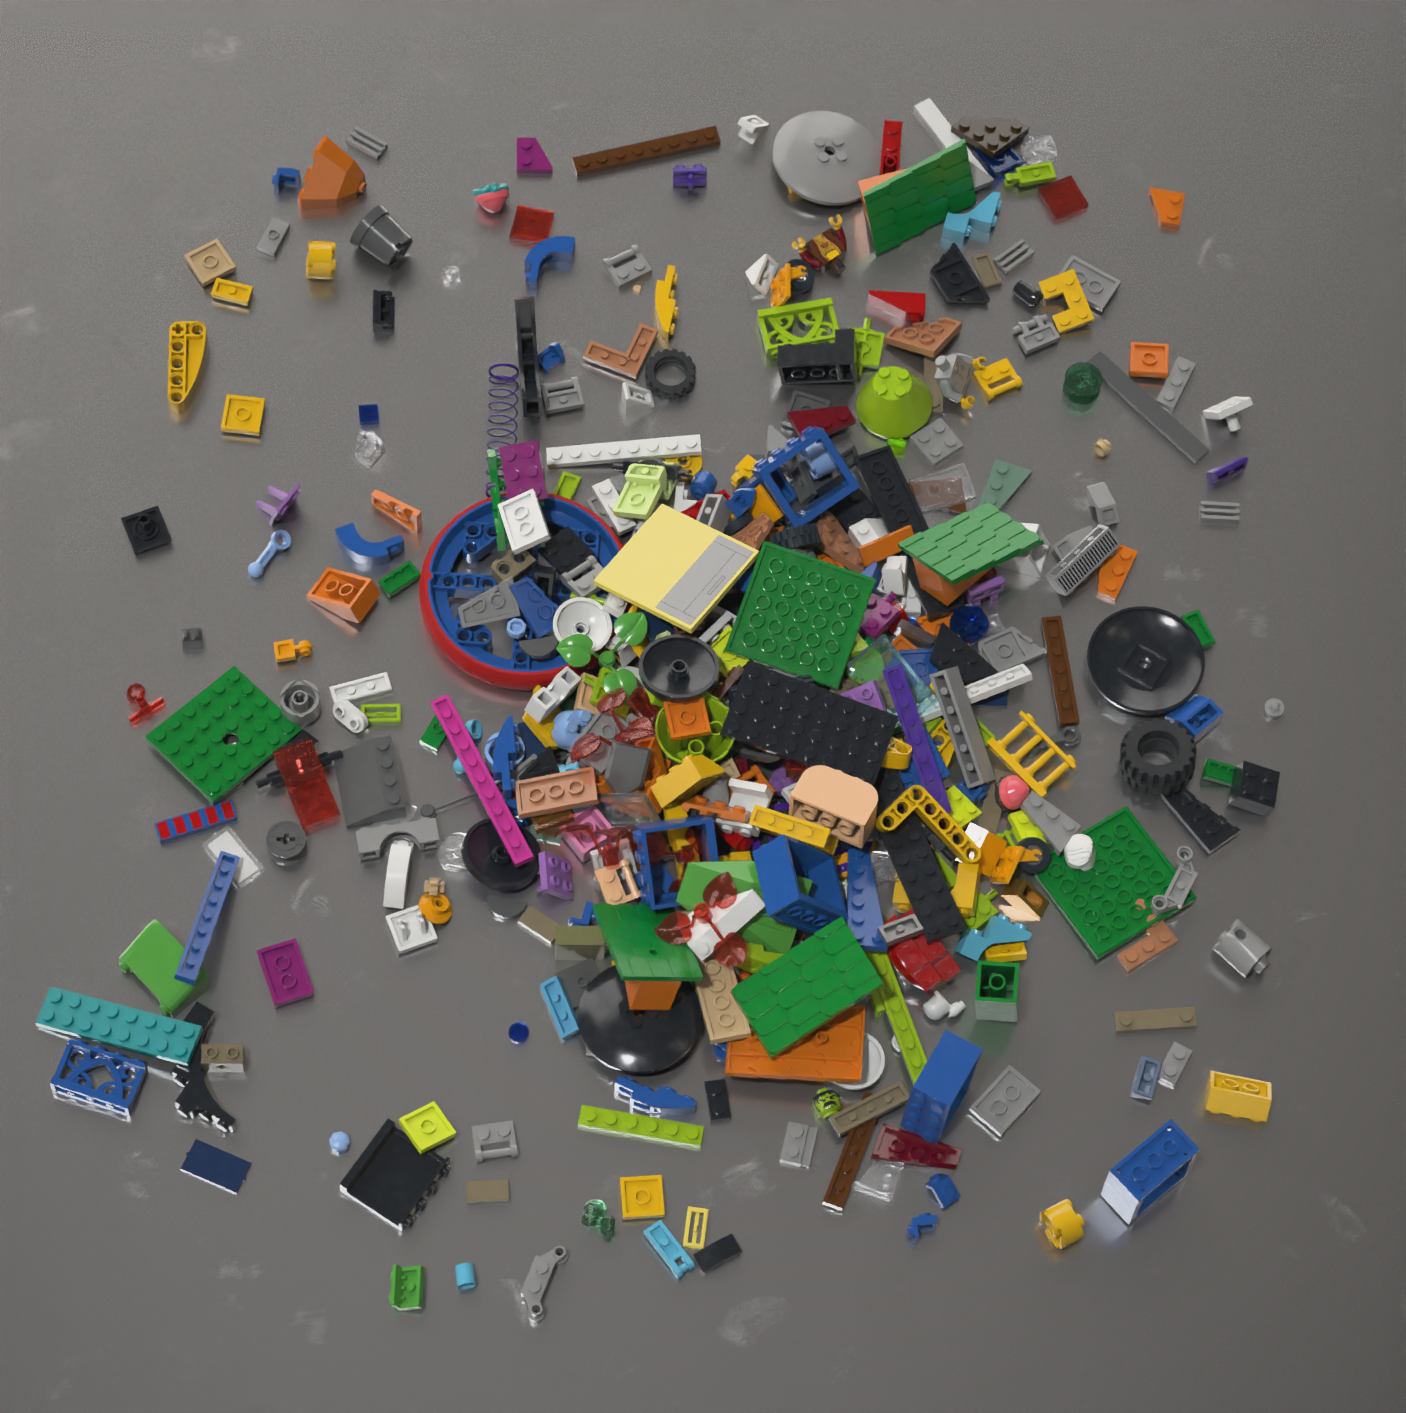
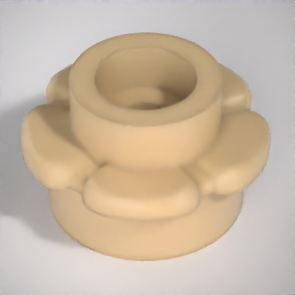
M1099 438L1097 443L1094 444V449L1099 456H1108L1111 453L1112 447L1108 440Z

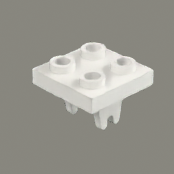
M419 905L385 916L399 955L438 941L432 923L423 917L419 910Z

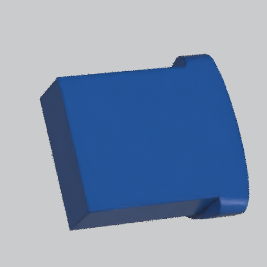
M556 342L550 344L538 355V365L546 374L559 364L565 362L563 350L560 344Z
M752 488L738 489L733 492L734 495L725 504L738 518L745 511H749L756 500L757 491Z

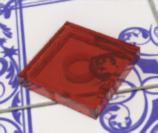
M1072 175L1038 188V193L1054 220L1088 208V202Z
M518 205L509 240L536 245L540 241L549 238L554 212Z

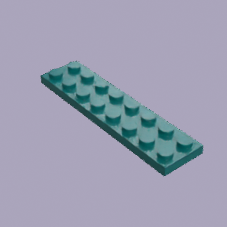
M52 986L36 1020V1025L39 1027L189 1066L203 1032L202 1026Z

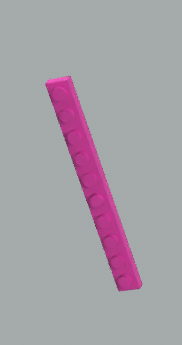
M447 694L431 701L430 706L515 867L534 860L526 840L449 695Z

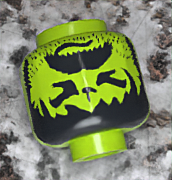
M828 1088L820 1089L812 1100L818 1117L824 1118V1120H829L830 1116L842 1110L838 1093L834 1090H829Z

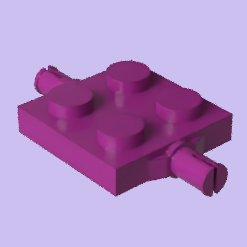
M893 591L884 599L879 598L873 593L871 594L858 631L860 635L868 636L875 641L900 615L899 609L890 604L897 598Z

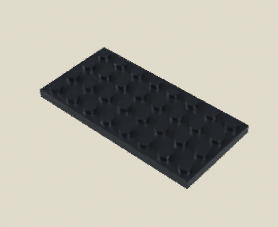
M747 661L720 735L809 768L823 765L840 770L847 775L860 778L862 781L874 786L899 716Z

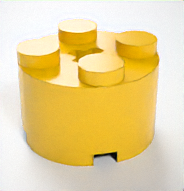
M308 241L307 251L309 252L306 257L307 279L330 280L334 278L336 260L334 259L335 242Z
M1069 1199L1062 1200L1040 1212V1221L1042 1224L1046 1223L1047 1226L1045 1233L1056 1248L1060 1247L1062 1249L1085 1236L1082 1226L1085 1225L1084 1220L1080 1214L1076 1215Z

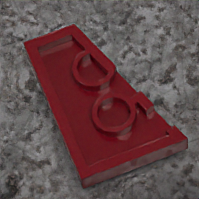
M847 405L787 412V417L799 437L803 435L802 431L809 426H812V428L815 426L823 428L829 436L856 423Z

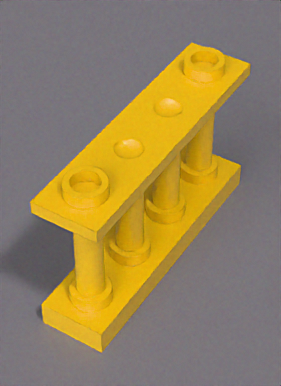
M1021 710L1019 717L1022 721L1002 740L996 741L992 737L987 741V746L1014 775L1019 776L1028 785L1030 791L1033 790L1046 800L1048 798L1047 787L1068 768L1073 773H1076L1077 766L1075 764L1077 762L1070 754L1066 756L1035 724L1036 720L1029 713L1025 714ZM1029 727L1036 735L1015 754L1012 753L1010 755L1005 750L1007 749L1006 746L1024 729ZM1042 740L1049 749L1030 767L1023 768L1019 764L1020 759ZM1053 755H1056L1063 763L1042 782L1039 781L1037 783L1033 778L1034 773Z
M756 804L748 823L761 828V832L774 836L785 834L832 855L835 854L839 839L830 836L832 832L830 828Z

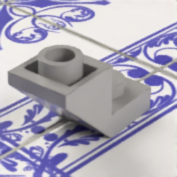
M1105 482L1087 486L1089 505L1096 508L1098 523L1107 526L1120 522L1116 503Z
M1092 525L1066 535L1052 546L1060 560L1094 530Z

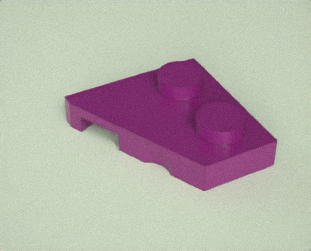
M517 137V173L553 174V167L536 138Z

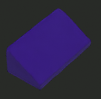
M1237 457L1208 471L1207 475L1212 483L1215 484L1244 470L1248 457Z

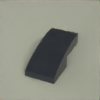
M729 1234L693 1255L703 1273H707L719 1264L730 1261L743 1251L734 1235Z

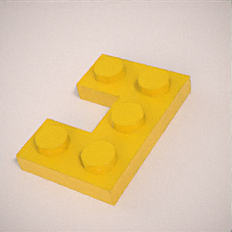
M1074 269L1038 282L1045 301L1063 295L1068 305V310L1052 316L1059 335L1094 322L1093 314Z

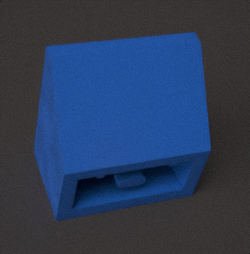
M1194 694L1182 706L1167 714L1165 719L1170 720V723H1178L1181 729L1184 727L1189 732V735L1193 737L1194 743H1196L1221 722L1224 712L1210 698Z

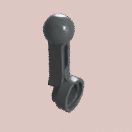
M1068 726L1049 738L1056 745L1064 743L1066 746L1073 747L1080 742L1081 734L1078 728ZM1069 731L1076 733V737L1072 740L1065 738L1066 733ZM1041 740L1027 754L1029 756H1037L1040 751L1048 747Z

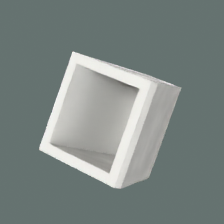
M1021 523L1028 530L1038 534L1043 539L1044 544L996 566L1041 578L1050 543L1039 524Z

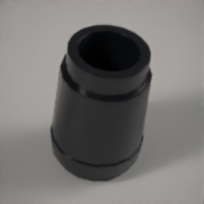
M1022 280L1016 283L1012 291L1030 307H1036L1043 297L1041 291Z

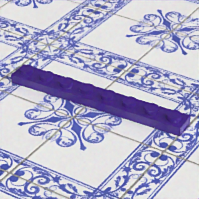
M902 664L882 670L906 741L912 747L911 755L922 787L948 814H951L953 810Z

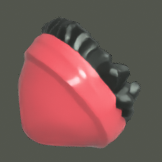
M1017 775L1003 776L995 783L996 803L1007 813L1020 808L1029 795L1028 785Z

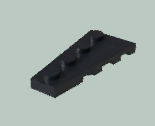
M1180 787V791L1176 793L1172 791L1170 795L1163 796V794H1159L1208 854L1218 849L1241 831L1237 826L1228 823L1227 819L1222 815L1219 816L1212 811L1211 807L1206 803L1203 804L1197 800L1196 796L1185 788Z

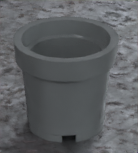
M378 205L358 224L350 238V243L359 250H365L391 268L399 262L397 260L398 257L406 254L413 240L390 217L389 212L382 205Z

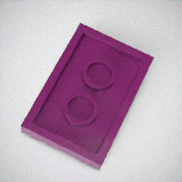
M539 440L499 447L508 500L531 489H534L538 500L548 499Z
M296 938L256 950L275 1008L314 996Z

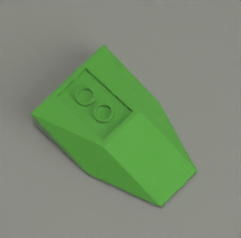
M755 861L688 862L676 902L689 912H692L698 908L702 909L710 906L712 903L724 901L731 896L754 889L764 901ZM796 875L800 893L808 896L813 880ZM763 907L733 934L729 940L763 945L766 952L785 954L791 949L797 928L768 917L766 908Z

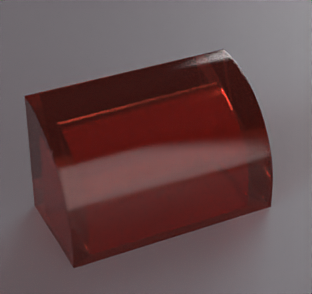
M636 687L626 702L648 728L655 729L656 719L661 708L651 704L644 688Z

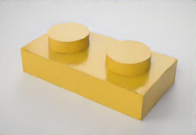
M216 278L211 297L248 306L253 293V286Z
M1024 941L995 943L983 951L986 961L1008 962L1027 960Z

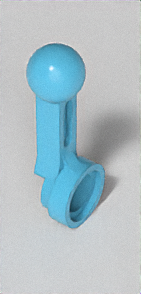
M476 719L469 720L465 727L471 739H480L483 732L480 721ZM457 757L453 763V769L458 774H464L466 772Z

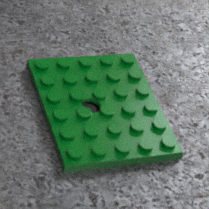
M233 666L145 736V740L214 805L291 743L302 729L296 723L289 721L271 699L239 669ZM228 734H233L238 737L239 741L236 745H225L223 738Z

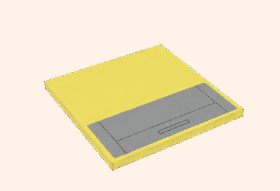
M661 504L594 579V585L692 634L758 558L759 551Z

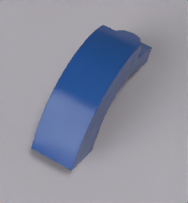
M550 237L540 241L529 251L524 263V273H527L526 282L529 283V290L537 291L539 275L545 265L556 261L573 262L575 237Z
M353 522L335 529V537L341 550L350 559L364 565L378 566L388 564L389 555H397L405 550L402 535L373 543L360 537Z

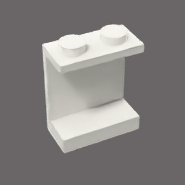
M730 778L728 786L733 793L728 806H743L746 808L745 811H749L751 814L755 804L765 808L769 807L773 792L768 785ZM716 818L715 821L721 828V831L728 834L735 832L744 837H758L761 830L759 827L748 824L749 820L743 823Z

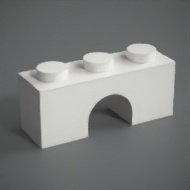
M566 666L554 677L547 688L543 686L531 697L524 711L540 723L574 693L582 678Z

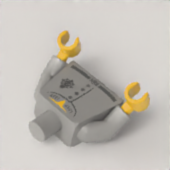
M950 353L948 356L937 357L935 363L938 367L935 381L941 389L942 395L956 403L960 402L965 410L972 408V404L976 401L973 396L964 398L972 370L970 365L972 364L976 370L983 369L986 366H982L980 362H985L987 359L985 357L972 359V356L960 353Z

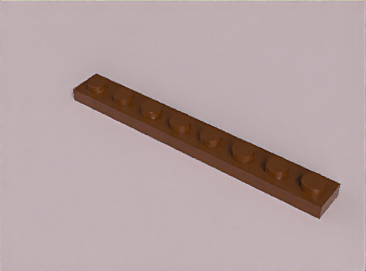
M716 126L572 157V163L576 175L579 177L718 146L721 144V140Z

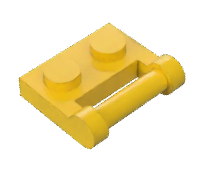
M1007 358L973 372L975 381L988 401L1005 391L1023 386L1022 379L1016 374ZM1007 379H1011V381H1009V382H1007V383H1005V384H1002V385H1000V386H998V387H996V388H993V389L989 388V387L994 386V385H996V384H998V383H1001V382H1003V381H1005V380H1007Z

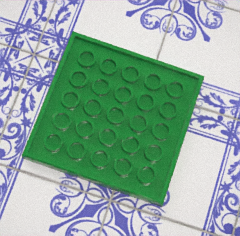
M764 541L724 652L794 676L811 675L814 683L838 690L876 579Z
M1127 806L1080 833L1089 836L1093 841L1096 859L1091 869L1083 871L1070 868L1064 857V849L1059 856L1053 849L1050 851V860L1046 868L1038 873H1032L1097 960L1145 932L1153 924L1165 920L1197 899L1192 890H1190L1181 909L1175 908L1164 912L1161 916H1157L1147 922V917L1154 915L1151 908L1153 897L1165 895L1176 870ZM1138 899H1144L1145 910L1141 905L1135 904Z

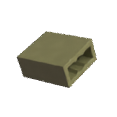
M555 926V960H587L589 958L604 960V953H608V947L599 926Z

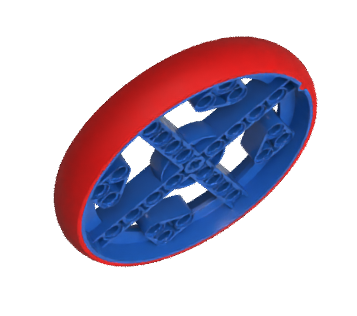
M507 493L500 494V500L504 499V501H507ZM548 493L549 498L544 499V507L541 508L545 522L562 528L569 526L594 552L597 562L599 560L602 567L605 568L624 547L615 532L603 519L585 506L568 498ZM491 497L471 505L456 515L440 531L430 546L423 563L419 583V602L422 616L433 641L441 652L453 664L470 676L487 684L511 690L529 691L533 690L538 684L541 688L543 686L547 688L554 677L566 666L579 677L582 673H589L599 664L598 659L590 654L591 658L588 664L583 667H573L563 659L556 648L554 650L556 657L531 661V656L522 652L519 647V641L530 640L533 637V631L520 607V616H516V618L522 619L528 626L524 636L519 639L514 638L512 660L495 656L488 652L492 648V633L484 624L462 628L459 613H457L455 621L449 607L448 597L473 599L489 590L485 589V586L494 587L498 584L491 575L450 572L462 550L464 560L468 563H475L497 547L496 536H489V534H496ZM475 532V533H477V534H476V535H470L469 533ZM592 540V541H594V542H593V543H587L586 541ZM540 544L527 549L529 553L534 554L532 557L536 560V566L540 565L538 552ZM468 550H475V552L470 553ZM535 570L526 577L533 581ZM555 580L552 602L558 605L570 599V594H563L562 592L569 591L570 594L572 592L561 580ZM447 583L453 584L452 586H445ZM467 584L472 585V587L466 588L464 586ZM601 589L594 595L601 598H607L603 597L602 595L608 594L609 592ZM627 602L623 614L628 613L633 604ZM609 613L612 621V633L609 638L610 640L615 635L614 624L617 620V617ZM580 628L577 629L579 633H583V631L579 630ZM462 637L467 638V640L461 641L459 639ZM487 639L486 642H480L479 640ZM605 646L596 653L601 655L605 651ZM524 659L525 662L519 663L517 660Z

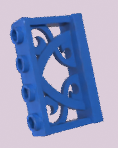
M69 1039L50 1085L53 1091L130 1116L148 1069L145 1062L138 1058H133L132 1060L126 1058L122 1053H111L101 1046L95 1045L92 1047L83 1040L75 1039L74 1041ZM77 1052L84 1054L85 1057L82 1060L76 1057L77 1063L80 1066L75 1067L71 1063V1056ZM105 1065L111 1072L114 1082H105L96 1090L92 1089L91 1079L85 1072ZM68 1066L73 1071L64 1080L62 1076ZM125 1070L135 1071L136 1078L128 1083L122 1082V1080H126L131 1076V1074L125 1075ZM79 1076H82L86 1079L87 1082L85 1085L78 1084V1082L82 1080V1078H80ZM107 1087L116 1088H110V1090H112L110 1094L104 1092L105 1088ZM132 1087L128 1099H123V1088Z

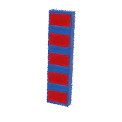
M231 799L154 823L161 844L238 820Z

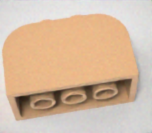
M812 766L803 772L790 794L788 815L830 828L832 830L830 836L862 849L875 826L878 794L872 785L862 781L860 778L852 777L840 770L827 766Z

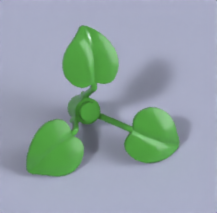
M642 612L625 613L617 618L614 624V631L621 639L612 651H604L601 655H598L591 650L593 641L583 634L571 635L563 639L556 647V650L563 659L573 667H583L589 663L590 654L595 656L600 667H605L613 672L604 676V690L612 699L624 705L630 703L636 690L637 681L635 675L627 669H620L616 672L615 668L612 667L615 662L614 653L624 641L629 646H636L643 641L647 632V619Z

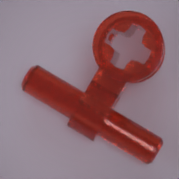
M138 683L130 685L126 693L128 701L137 704L140 708L139 711L128 717L132 724L144 716H150L155 709L165 704L162 697L148 704L144 698L145 688ZM133 689L140 691L139 698L137 696L132 697Z

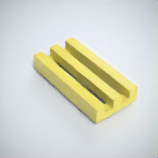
M688 1206L683 1249L691 1248V1250L699 1249L700 1251L704 1248L709 1209ZM696 1212L692 1243H688L691 1213ZM700 1213H704L700 1244H696Z

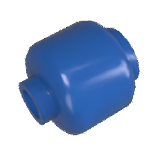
M708 471L697 472L690 483L689 490L695 498L703 499L706 494L714 493L717 480Z

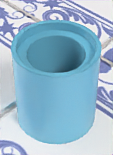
M461 1263L456 1265L457 1287L459 1289L475 1287L474 1264Z

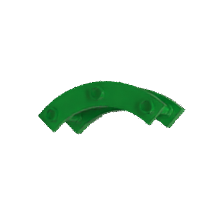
M495 449L487 450L490 483L494 482V487H490L494 526L497 534L498 551H506V544H509L507 533L504 532L505 527L498 508V504L505 502L504 499L500 500L499 490H503L506 484L505 480L498 478L497 468L501 467L502 461L500 456H496ZM544 499L538 500L540 507L543 508ZM545 541L541 543V548L545 547Z

